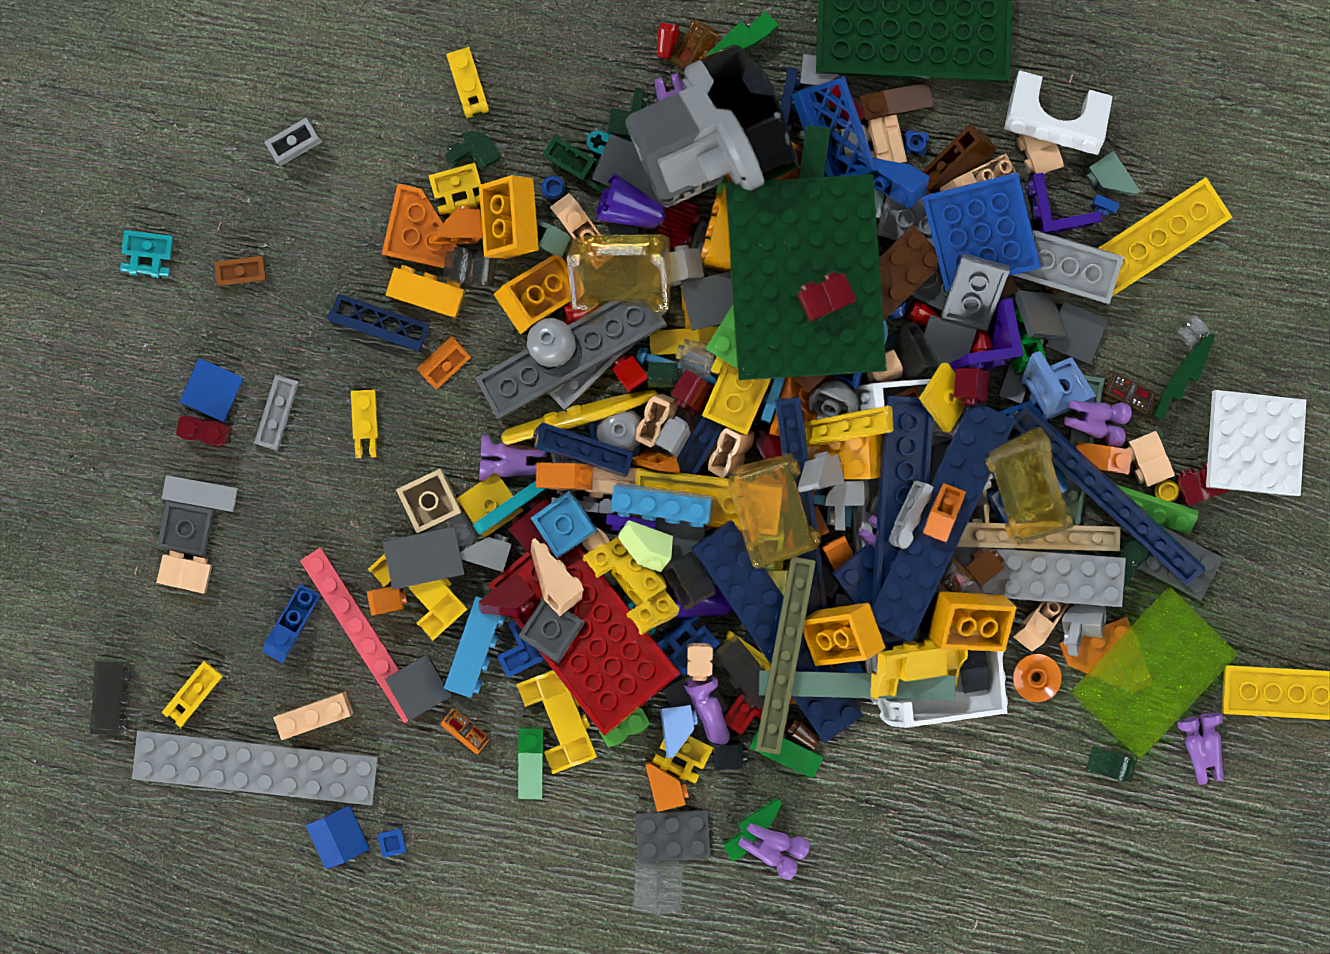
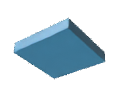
M571 490L531 517L556 558L562 557L598 531Z

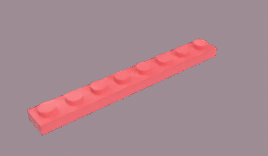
M317 549L300 560V562L404 723L407 722L408 719L385 680L386 677L399 671V667L323 549Z

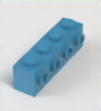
M617 483L613 488L611 510L617 511V515L624 517L639 514L645 520H656V517L665 518L667 523L679 524L681 520L690 522V526L704 527V524H709L712 520L714 496Z
M480 596L475 597L444 686L446 690L472 698L474 693L478 694L483 682V680L479 679L481 671H487L491 657L487 656L490 647L495 648L499 637L498 634H495L498 624L503 625L506 617L482 614L479 611V601L483 597Z

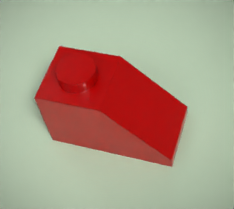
M624 355L614 362L616 367L612 371L628 394L648 382V376L633 356L627 358Z

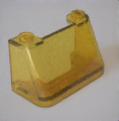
M583 236L573 241L567 255L572 310L589 312L599 304V301H646V306L652 309V311L660 312L669 309L670 241L667 236Z
M1041 427L1031 429L988 452L989 457L985 458L989 472H994L1008 520V524H1005L1008 538H1014L1017 545L1074 527L1070 514H1066V504L1062 498L1051 459L1052 454L1050 450L1052 448L1050 441Z
M792 453L737 466L728 478L730 493L748 553L755 569L767 567L813 551L821 543L819 531L817 529L814 530L812 526H808L795 482L797 475L800 474V466L798 461L794 460Z

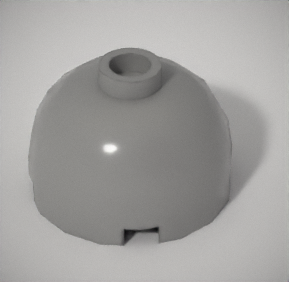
M545 318L536 322L530 328L527 335V348L531 357L538 364L545 367L561 366L566 364L574 354L576 349L573 330L565 322L555 318Z
M836 380L827 381L818 386L808 400L811 413L814 410L818 415L817 420L857 412L859 405L858 397L854 390L847 384Z
M632 409L600 419L596 424L598 441L632 452L641 443L636 441L635 437L636 429L642 419Z

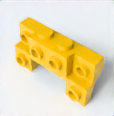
M384 554L368 568L383 587L391 582ZM448 578L408 587L429 610L417 624L427 633L432 641L468 609L450 588L452 582Z
M618 537L606 545L602 543L583 556V561H587L597 578L612 570V576L636 605L634 609L627 613V617L632 619L639 628L641 635L678 615L680 609L665 591L666 582L659 573L656 574L654 570L638 565Z
M930 638L924 639V642L907 641L903 645L893 646V650L879 652L877 672L871 675V697L879 699V696H896L899 678L907 682L944 675H955V686H957L958 674L962 664L968 658V650L940 649Z
M554 670L516 684L525 707L543 700L560 743L544 751L552 774L597 758L587 730L591 728L586 714L581 715L578 708L580 704Z

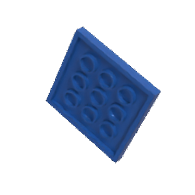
M1019 172L922 196L945 291L950 290L963 253L1009 265L1010 271L1008 276L1041 268Z

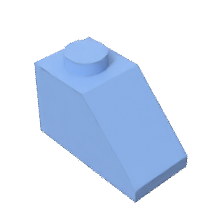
M691 705L660 710L667 759L675 756L693 732L694 725H697L696 711L691 710Z

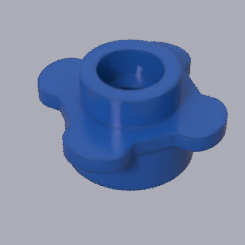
M908 130L905 133V153L913 152L923 156L927 152L925 146L926 141L929 139L926 132L919 133Z

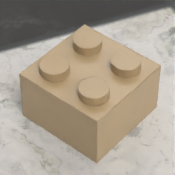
M438 469L396 489L416 533L425 531L463 512L443 469Z

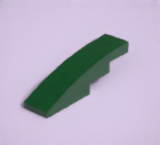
M806 125L799 179L824 177L831 128Z
M554 135L542 156L602 194L603 190H606L609 186L592 179L598 162Z
M1206 334L1187 353L1160 393L1150 417L1163 420L1171 399L1176 401L1182 400L1188 380L1199 381L1215 338L1214 334Z

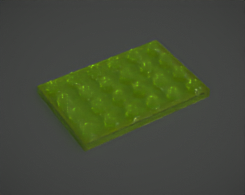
M1168 587L1070 693L1137 759H1141L1238 653L1172 588Z

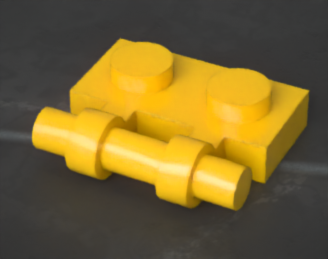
M476 163L428 175L435 200L445 197L446 204L438 206L440 216L448 213L451 215L461 206H470L472 209H475L480 205V195L475 196L473 189L479 188V185H482ZM466 192V199L453 201L452 195Z
M689 736L675 754V756L687 761L685 767L672 762L673 758L667 759L666 756L664 758L658 754L655 755L652 763L660 766V769L664 771L668 770L680 776L679 779L685 782L688 780L695 784L699 775L691 770L694 765L701 769L704 768L713 747ZM664 739L659 747L665 750Z

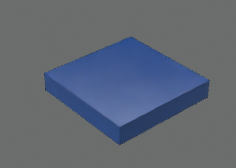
M199 358L180 399V403L225 422L244 378Z

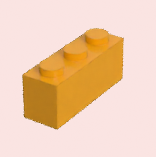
M401 265L400 269L394 267L386 296L457 319L465 294V290L460 289V283L447 280L445 284L438 282V277L435 275L424 273V276L414 274L415 269L403 265Z

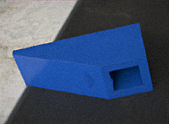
M858 155L856 163L866 168L864 158ZM873 158L877 170L866 174H873L874 188L908 209L915 205L922 196L926 195L930 178L928 175L909 164Z
M299 584L264 642L262 653L284 663L321 595Z

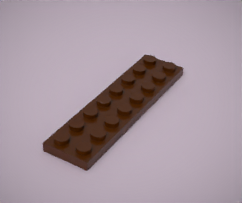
M915 225L910 226L879 256L883 321L939 268L934 246ZM827 375L792 378L806 393H809Z

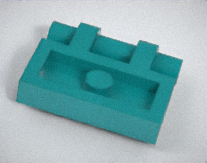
M124 230L121 254L129 255L131 259L130 263L121 262L120 271L129 272L130 275L135 276L147 274L151 275L152 278H160V276L169 277L170 267H161V260H171L174 236ZM140 257L152 258V265L140 264Z

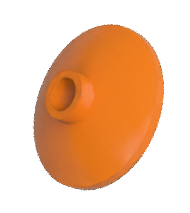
M1031 654L1024 657L1016 665L1013 673V683L1016 691L1024 699L1031 702H1044L1052 698L1058 692L1062 680L1061 671L1057 663L1043 654ZM1034 673H1039L1040 680L1037 682L1032 680Z

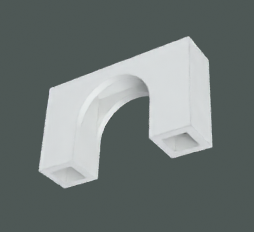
M1019 70L1012 88L1004 129L1098 155L1105 140L1113 96L1089 90L1079 118L1071 121L1058 120L1049 116L1040 106L1039 92L1042 77Z

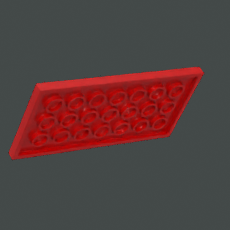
M543 538L539 543H544L550 550L551 555L556 560H560L565 565L567 572L572 577L578 578L583 585L582 600L568 611L585 621V624L560 663L555 662L542 652L540 654L600 732L606 736L676 678L680 672L647 631L641 635L639 628L632 619H628L627 613L631 609L606 577L601 575L597 578L587 561H583V556L587 553L580 544L562 557L556 558ZM531 549L488 584L493 591L515 573H518L535 593L534 607L525 614L521 613L517 617H513L521 629L524 628L543 598Z

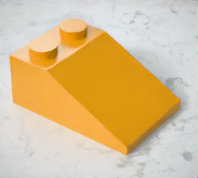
M552 255L504 284L494 293V296L521 335L536 322L548 318L563 308V306L584 294L585 291L563 258Z

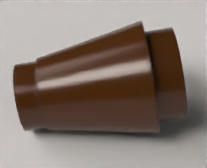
M793 717L785 726L784 734L787 735V739L811 751L820 742V739L802 719L798 720Z

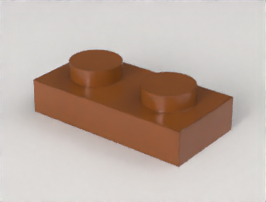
M264 256L214 262L217 286L266 281Z

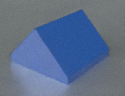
M350 805L305 825L325 869L345 863L370 849Z

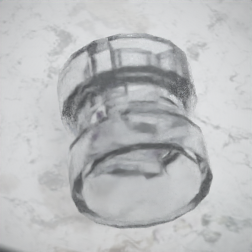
M1193 315L1188 320V324L1185 327H1181L1176 334L1187 346L1194 349L1198 345L1199 339L1206 337L1210 333V329L1200 318Z

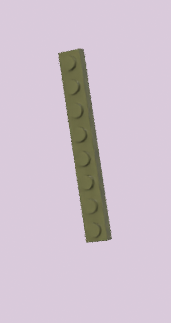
M791 556L756 742V751L780 755L816 563L813 560Z

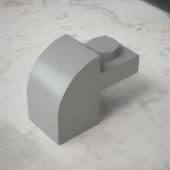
M845 481L844 484L833 486L827 493L824 506H834V511H830V525H834V530H845V506L864 505V481Z
M1078 604L1065 613L1062 625L1065 633L1064 645H1067L1068 655L1078 656L1083 635L1102 638L1107 618L1105 606Z

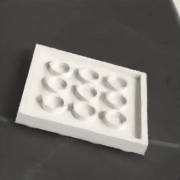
M1221 390L1212 391L1206 487L1301 496L1306 400Z

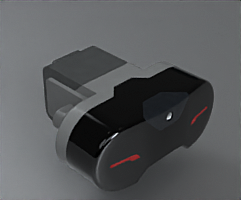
M731 45L687 65L684 71L685 79L682 80L684 90L632 113L625 122L636 154L652 182L651 188L659 203L664 207L673 206L717 186L722 182L724 175L729 173L735 184L739 183L743 188L752 190L799 167V162L773 85L763 69L739 45Z

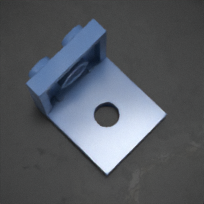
M1041 351L1033 353L1020 381L1022 386L1027 385L1031 392L1030 399L1034 406L1039 405L1043 411L1042 417L1045 420L1073 410L1068 408L1070 400L1092 402L1096 397L1072 357L1049 366ZM1060 383L1065 384L1068 388V391L1064 392V389Z

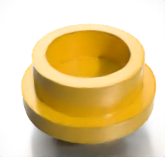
M1165 479L1157 483L1154 493L1157 498L1174 502L1179 495V488L1174 481Z

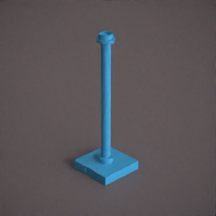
M639 348L636 356V361L642 366L647 362L683 374L685 369L714 385L719 377L650 354L648 348ZM785 378L774 379L771 390L767 389L762 400L766 406L761 418L765 423L772 425L776 411L775 399L780 397Z

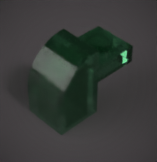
M635 87L631 111L611 108L608 134L623 138L630 137L625 122L629 115L647 107L649 96H644L645 89Z
M477 131L461 133L465 143L461 145L460 142L451 145L447 148L448 152L444 154L450 165L472 154L480 170L502 159L492 140L485 134Z
M1092 746L1085 770L1132 783L1138 759L1126 754Z

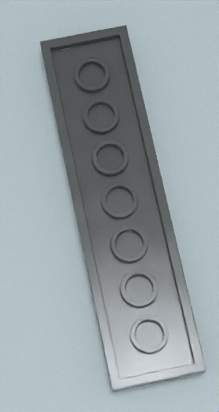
M642 283L580 318L575 323L573 322L568 325L573 330L576 349L566 364L552 367L540 365L531 357L527 348L476 377L475 379L496 418L499 421L668 326L645 284Z

